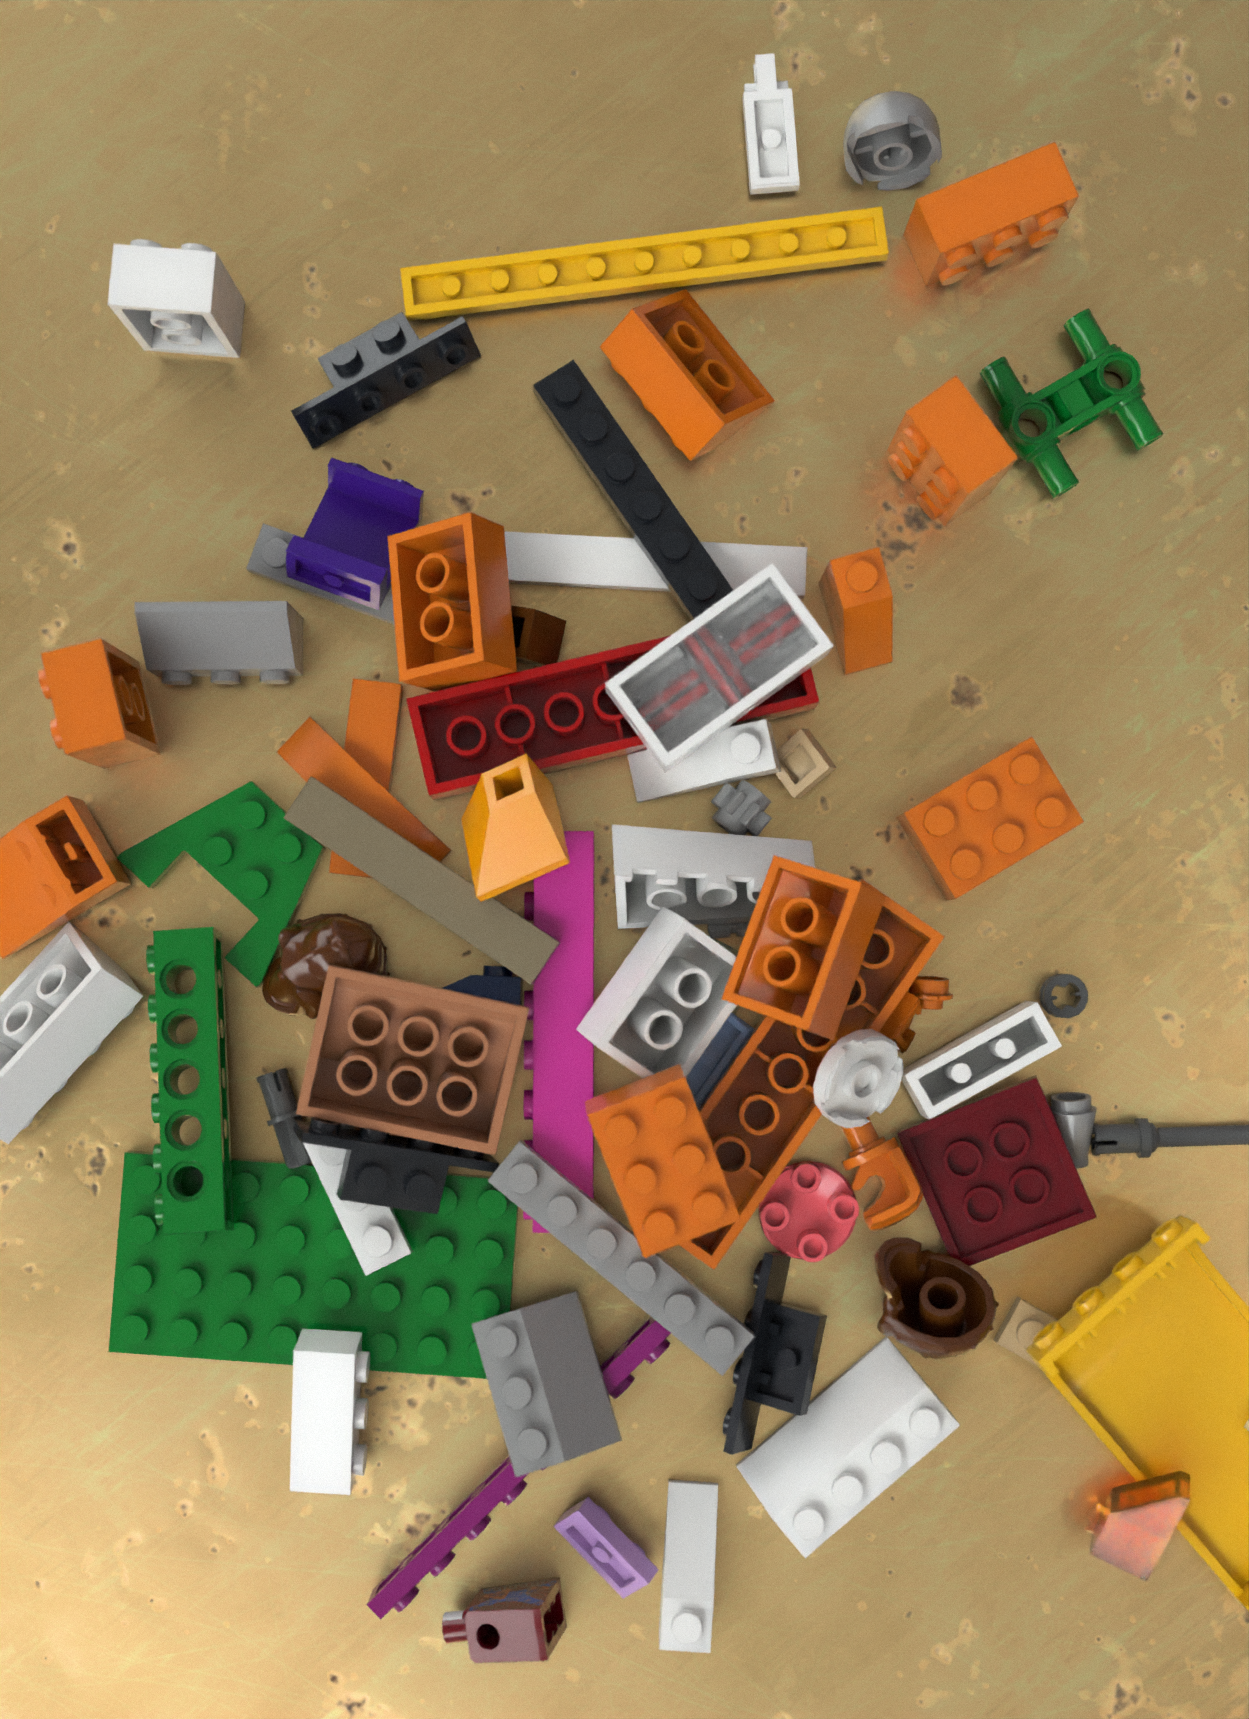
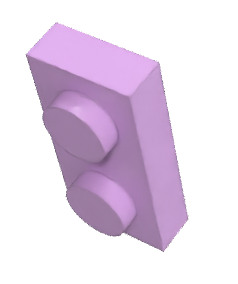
M589 1497L564 1512L553 1526L623 1599L648 1585L659 1570L646 1557L643 1549L638 1544L632 1542L611 1521L609 1514L603 1508L596 1505Z

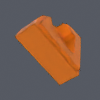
M907 991L879 1031V1033L893 1040L899 1048L898 1051L901 1053L907 1051L916 1034L915 1031L910 1029V1025L915 1014L921 1015L922 1009L919 998Z

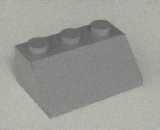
M288 601L135 602V616L146 670L157 677H162L163 684L188 685L192 683V677L211 676V683L225 685L241 683V676H260V683L286 684L289 683V676H303V617Z
M578 1291L472 1324L515 1477L566 1462L622 1440Z

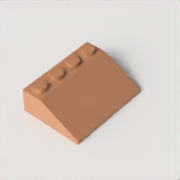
M329 964L296 1114L496 1155L529 1007Z

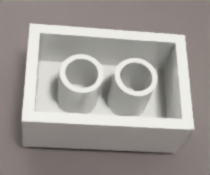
M134 239L130 242V245L113 244L108 305L143 350L240 358L245 301L217 252H213L211 248L196 243L183 244L181 249L162 248L159 243L145 239Z
M663 906L576 1030L596 1047L642 1078L680 1064L686 1078L737 1006L721 999L736 956L686 919Z

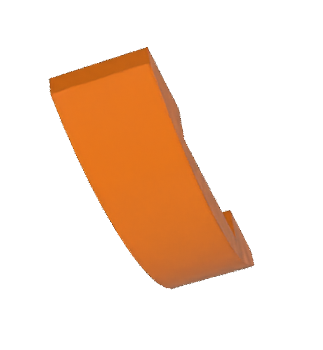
M309 717L277 750V753L306 782L311 776L316 778L438 861L442 862L452 851L344 750L312 717Z

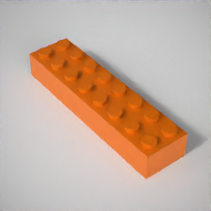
M857 880L858 882H861L869 886L870 888L876 890L877 892L883 894L878 889L867 883L865 880ZM886 896L834 1041L768 1016H761L754 1026L752 1034L698 1110L741 1220L679 1244V1246L715 1270L822 1115L815 1104L813 1086L817 1069L826 1053L842 1037L856 1030L873 1029L879 1032L944 939V935Z

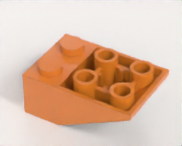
M67 795L24 820L0 838V956L2 959L14 954L132 884L83 800Z

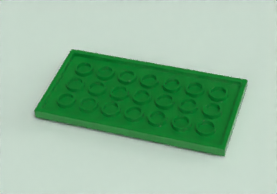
M125 1152L108 1352L293 1365V1351L302 1329L362 1332V1351L370 1352L369 1371L487 1379L472 1324L511 1312L518 1206L487 1181L490 1176L447 1173L438 1214L393 1208L413 1253L365 1276L313 1164L309 1163L289 1169L283 1161L231 1158L234 1230L163 1235V1225H157L155 1219V1197L157 1194H162L161 1174H156L154 1171L153 1152ZM196 1167L187 1170L181 1180L182 1189L189 1196L197 1194L203 1186V1175Z

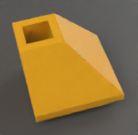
M524 754L482 773L461 818L475 894L480 902L570 863L553 784L527 754Z

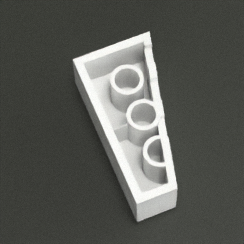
M612 824L618 929L648 927L663 906L693 925L748 922L751 919L774 855L815 868L812 841Z

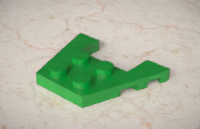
M250 781L121 852L117 859L147 887L154 888L186 852L258 918L255 925L224 958L255 987H261L277 950L281 948L278 941L280 931L289 926L326 848L307 833L284 819L283 817L287 812L256 783Z

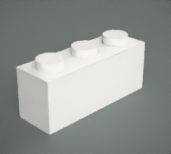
M1024 1001L903 1068L901 1080L920 1115L930 1120L1062 1047L1038 1002Z
M302 1329L293 1351L290 1491L350 1495L356 1475L364 1476L367 1445L359 1444V1429H366L369 1401L368 1398H360L361 1383H367L370 1352L362 1351V1332Z

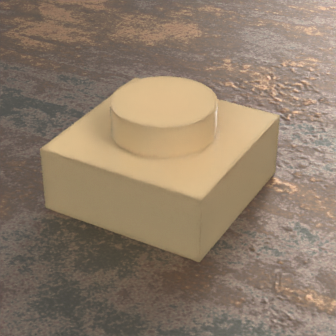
M800 729L777 749L781 772L776 773V775L793 798L803 797L837 768L809 729Z
M1017 1296L993 1340L1036 1365L1025 1349L1034 1342L1035 1336L1041 1329L1053 1321H1058V1319Z

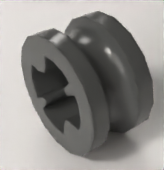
M1056 974L1043 982L1039 991V1000L1048 1014L1060 1018H1071L1079 1015L1085 1009L1088 1002V991L1085 984L1078 977L1071 974ZM1070 984L1074 988V992L1070 993V995L1075 996L1073 1005L1062 1004L1057 1008L1052 1001L1057 999V996H1052L1053 988L1055 986L1066 987Z

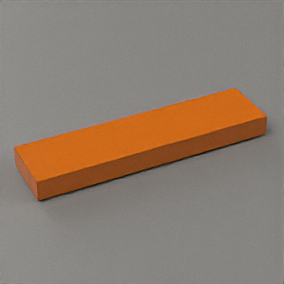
M353 679L344 750L390 792L403 685ZM331 851L329 873L372 878Z

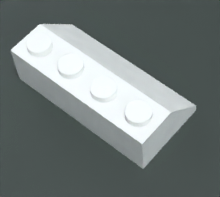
M70 922L61 929L0 996V1140L7 1144L21 1130L30 1125L36 1113L55 1093L59 1092L66 1085L68 1078L88 1056L93 1055L99 1049L102 1041L121 1020L132 1013L135 1005L143 997L129 975Z
M886 1336L809 1402L807 1414L792 1416L737 1463L736 1467L773 1521L806 1558L960 1425L948 1408Z

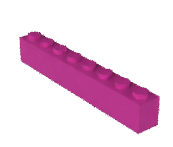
M563 831L570 863L534 878V892H525L524 918L528 921H534L535 926L560 942L533 983V990L524 991V1006L529 1007L527 1020H533V1040H524V1070H533V1090H524L523 1101L524 1120H533V1140H524V1142L594 1199V1132L588 1120L584 1102L594 1098V1044L578 1032L576 1028L594 1004L595 834L594 831ZM523 1211L524 1220H533V1233H550Z

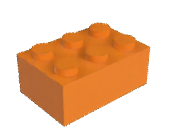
M1053 142L917 198L903 235L925 286L941 281L942 285L945 286L964 278L969 273L968 269L985 262L987 267H992L1012 257L1014 254L1013 250L1028 244H1030L1032 249H1035L1056 239L1059 235L1058 231L1069 218L1068 214L1079 195L1056 142Z
M956 375L906 411L887 449L890 454L888 462L895 474L902 481L910 480L920 493L917 496V500L923 511L932 520L938 518L944 527L988 496L1018 458Z
M468 512L387 536L399 682L430 691H438L516 672L517 665L504 526Z
M102 638L41 653L44 669L38 671V678L45 698L47 700L52 699L56 718L50 720V728L58 749H63L64 754L103 769L161 755L139 661Z
M1033 737L1019 743L896 817L946 901L957 899L1084 822Z
M680 1064L584 1101L588 1120L643 1258L741 1220Z

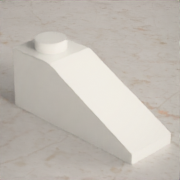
M767 719L726 728L667 772L662 770L648 749L627 755L637 803L719 786L726 782L732 783L742 779L746 780L781 772L772 726Z
M668 1480L659 1616V1650L710 1653L718 1483Z

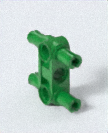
M1089 308L1076 314L1063 325L1085 361L1080 368L1034 394L1032 392H1025L1006 357L995 360L980 371V376L1000 407L998 420L1004 429L1003 438L1014 453L1019 454L1022 461L1025 460L1026 463H1033L1053 499L1068 492L1079 483L1058 448L1061 440L1108 413L1111 416L1117 415L1137 451L1147 447L1164 435L1142 399L1145 396V387L1140 380L1141 368L1138 361L1132 355L1123 352L1122 348L1117 347L1116 344L1110 345ZM1106 371L1117 373L1122 379L1123 388L1116 389L1110 387L1105 382L1103 373ZM1030 419L1034 421L1039 427L1040 436L1029 437L1023 434L1018 425L1019 420Z

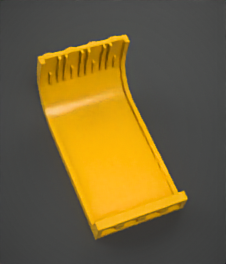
M1178 1215L1176 1218L1169 1219L1159 1226L1152 1234V1239L1141 1249L1120 1260L1113 1268L1112 1274L1102 1283L1081 1294L1074 1302L1073 1308L1062 1318L1049 1323L1035 1336L1034 1342L1025 1351L1249 1612V1431L1244 1428L1249 1419V1306L1218 1272L1197 1244L1205 1245L1211 1239L1197 1222Z

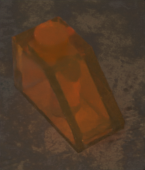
M1180 1470L1112 1488L1104 1505L1096 1502L1089 1514L1085 1530L1091 1533L1089 1554L1147 1582L1190 1502V1475Z

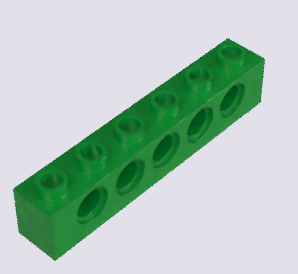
M214 927L153 931L154 944L147 946L146 962L149 974H155V994H149L148 1015L151 1024L156 1023L157 1043L150 1045L149 1052L152 1073H158L159 1093H153L151 1099L153 1122L155 1124L160 1123V1143L154 1144L153 1147L154 1171L156 1174H161L162 1194H157L155 1197L157 1225H163V1235L234 1230L223 936ZM184 970H193L196 975L194 987L185 994H177L174 987L177 975ZM194 1018L198 1025L196 1037L187 1044H180L176 1037L178 1025L185 1019ZM194 1067L200 1076L199 1085L192 1093L184 1095L179 1090L178 1078L185 1069ZM195 1117L201 1124V1135L195 1143L186 1145L180 1138V1127L185 1120ZM196 1167L203 1175V1186L197 1194L189 1196L183 1191L181 1180L187 1170Z

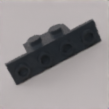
M400 312L317 358L333 388L293 409L291 412L312 449L475 360L481 354L463 316L419 340L403 312Z
M311 1117L310 1122L295 1120L293 1131L301 1143L346 1149L336 1194L340 1200L438 1214L449 1166L494 1172L499 1165L490 1154L409 1137L392 1136L390 1133L361 1127L359 1130L342 1128L341 1123Z
M780 1251L764 1253L763 1259L759 1261L754 1272L753 1285L757 1290L753 1308L747 1313L744 1325L754 1332L755 1337L744 1349L743 1357L739 1359L734 1369L733 1385L736 1387L733 1406L727 1411L723 1422V1435L726 1436L723 1452L731 1455L752 1449L761 1404L798 1416L805 1415L808 1412L827 1315L782 1302L791 1257Z

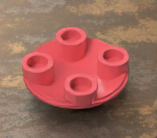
M801 1161L786 1166L759 1205L761 1228L769 1242L777 1250L787 1254V1256L807 1262L821 1261L825 1256L838 1250L850 1237L856 1223V1218L859 1215L858 1202L846 1178L833 1167L816 1161Z

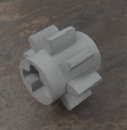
M743 779L736 788L726 782L711 801L712 804L719 808L712 816V819L729 834L745 835L749 832L753 836H758L772 819L764 812L771 801L757 788Z

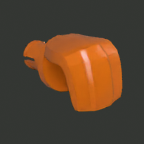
M871 1120L861 1127L844 1128L841 1126L852 1149L848 1153L850 1157L843 1160L842 1164L846 1171L858 1166L851 1183V1189L853 1191L860 1190L871 1176H877L881 1180L882 1186L876 1199L864 1210V1220L869 1230H882L911 1216L921 1203L923 1191L901 1145L898 1144L896 1138L892 1137L885 1140L884 1136L879 1138Z

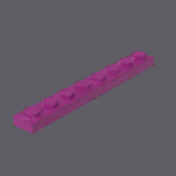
M651 1316L600 1365L608 1394L613 1400L618 1398L632 1384L635 1378L630 1373L644 1359L648 1364H652L670 1345L666 1338L671 1333ZM508 1456L372 1590L367 1606L380 1620L392 1608L397 1613L401 1612L419 1593L420 1590L415 1585L427 1573H430L433 1577L439 1575L454 1559L456 1554L452 1549L464 1537L470 1542L473 1541L488 1526L492 1519L487 1514L500 1501L505 1506H508L522 1493L527 1486L523 1479L528 1474L515 1477L511 1459Z

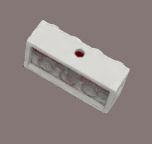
M772 562L605 683V691L662 770L667 772L826 657L834 645Z

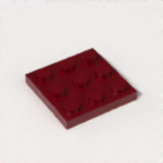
M1036 1075L949 1109L930 1120L924 1119L897 1131L899 1140L919 1180L923 1196L949 1256L959 1259L968 1266L1097 1218Z

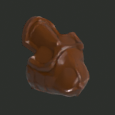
M321 913L318 916L304 920L298 919L293 926L283 928L280 931L278 941L281 945V954L270 966L262 991L266 1002L278 1012L290 1016L306 1014L310 1019H316L329 964L389 977L387 947L384 946L380 936L373 929L372 924L350 917L346 913Z
M895 1237L885 1241L878 1248L875 1254V1268L879 1282L886 1293L883 1299V1315L877 1323V1329L885 1336H894L898 1342L919 1352L924 1358L940 1359L955 1357L975 1349L988 1333L994 1329L992 1325L999 1303L995 1299L991 1286L978 1271L959 1259L939 1252L933 1253L929 1250L922 1251L921 1243L911 1238Z

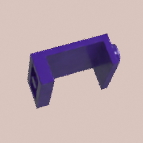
M331 457L328 464V488L304 537L301 538L293 535L286 549L287 577L380 610L391 586L387 536L419 526L422 519L424 491L415 488L407 481L401 479L393 480L373 473L360 464L346 463Z

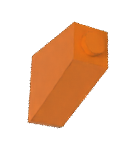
M879 547L829 560L819 581V587L844 676L892 663L893 595Z

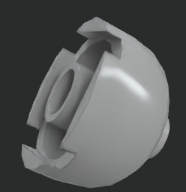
M890 91L878 93L864 100L853 111L844 131L843 149L847 173L855 182L863 186V178L868 181H880L877 185L878 190L903 189L923 181L931 174L930 166L936 159L939 163L942 157L940 129L937 118L921 98L911 93Z

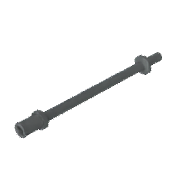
M1136 1118L1134 1123L1126 1124L1094 1123L1092 1134H1095V1137H1091L1090 1142L1091 1151L1094 1156L1100 1154L1136 1153L1138 1158H1149L1151 1153L1155 1152L1158 1147L1249 1145V1125L1156 1127L1153 1123L1149 1122L1148 1118Z

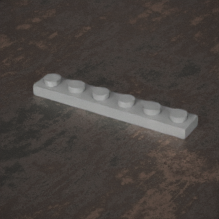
M521 1139L488 1178L487 1181L722 1376L755 1337L752 1330L659 1253L643 1258L635 1235L629 1228Z

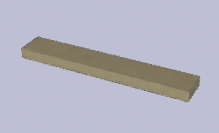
M312 776L283 817L531 985L535 982L560 944L559 941L495 898L491 897L480 902L476 898L474 884Z

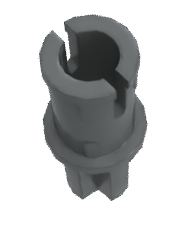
M283 1068L276 1070L274 1073L270 1072L259 1076L256 1079L260 1084L271 1120L267 1121V1125H273L286 1166L289 1169H294L309 1164L312 1161L304 1144L301 1143L293 1131L295 1120H303L301 1115L296 1114L298 1105L287 1074L288 1070Z

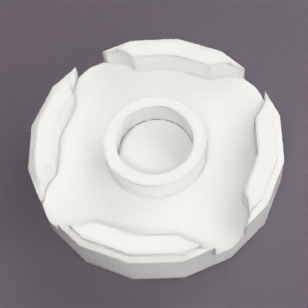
M873 1029L856 1030L842 1037L826 1053L817 1069L813 1091L815 1104L821 1114L844 1128L861 1127L870 1122L867 1117L871 1116L875 1111L881 1114L891 1104L899 1090L904 1071L903 1059L898 1057L897 1050L899 1048L897 1044Z

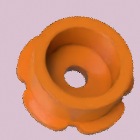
M917 976L908 991L919 998L921 1009H943V1001L953 999V994L949 993V979L944 977Z

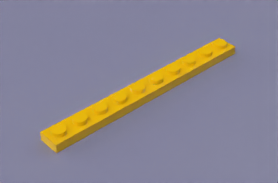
M881 206L400 268L406 317L408 321L886 261L889 251L883 208Z

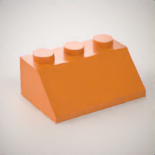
M686 289L632 308L600 346L601 350L611 361L614 370L624 377L640 397L644 408L656 417L671 436L673 444L690 461L719 447L775 402L773 397Z
M774 855L721 999L834 1041L886 896L861 882Z

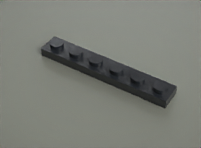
M570 361L533 385L534 394L689 619L692 621L734 591L575 361Z

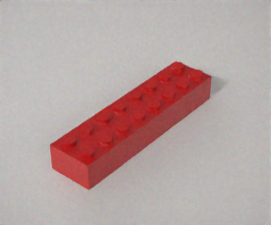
M670 636L406 698L429 796L433 800H439L472 792L475 790L482 773L524 754H527L543 774L646 750V746L606 693L605 683ZM811 668L729 727L763 719L769 721L814 710L819 704V698Z

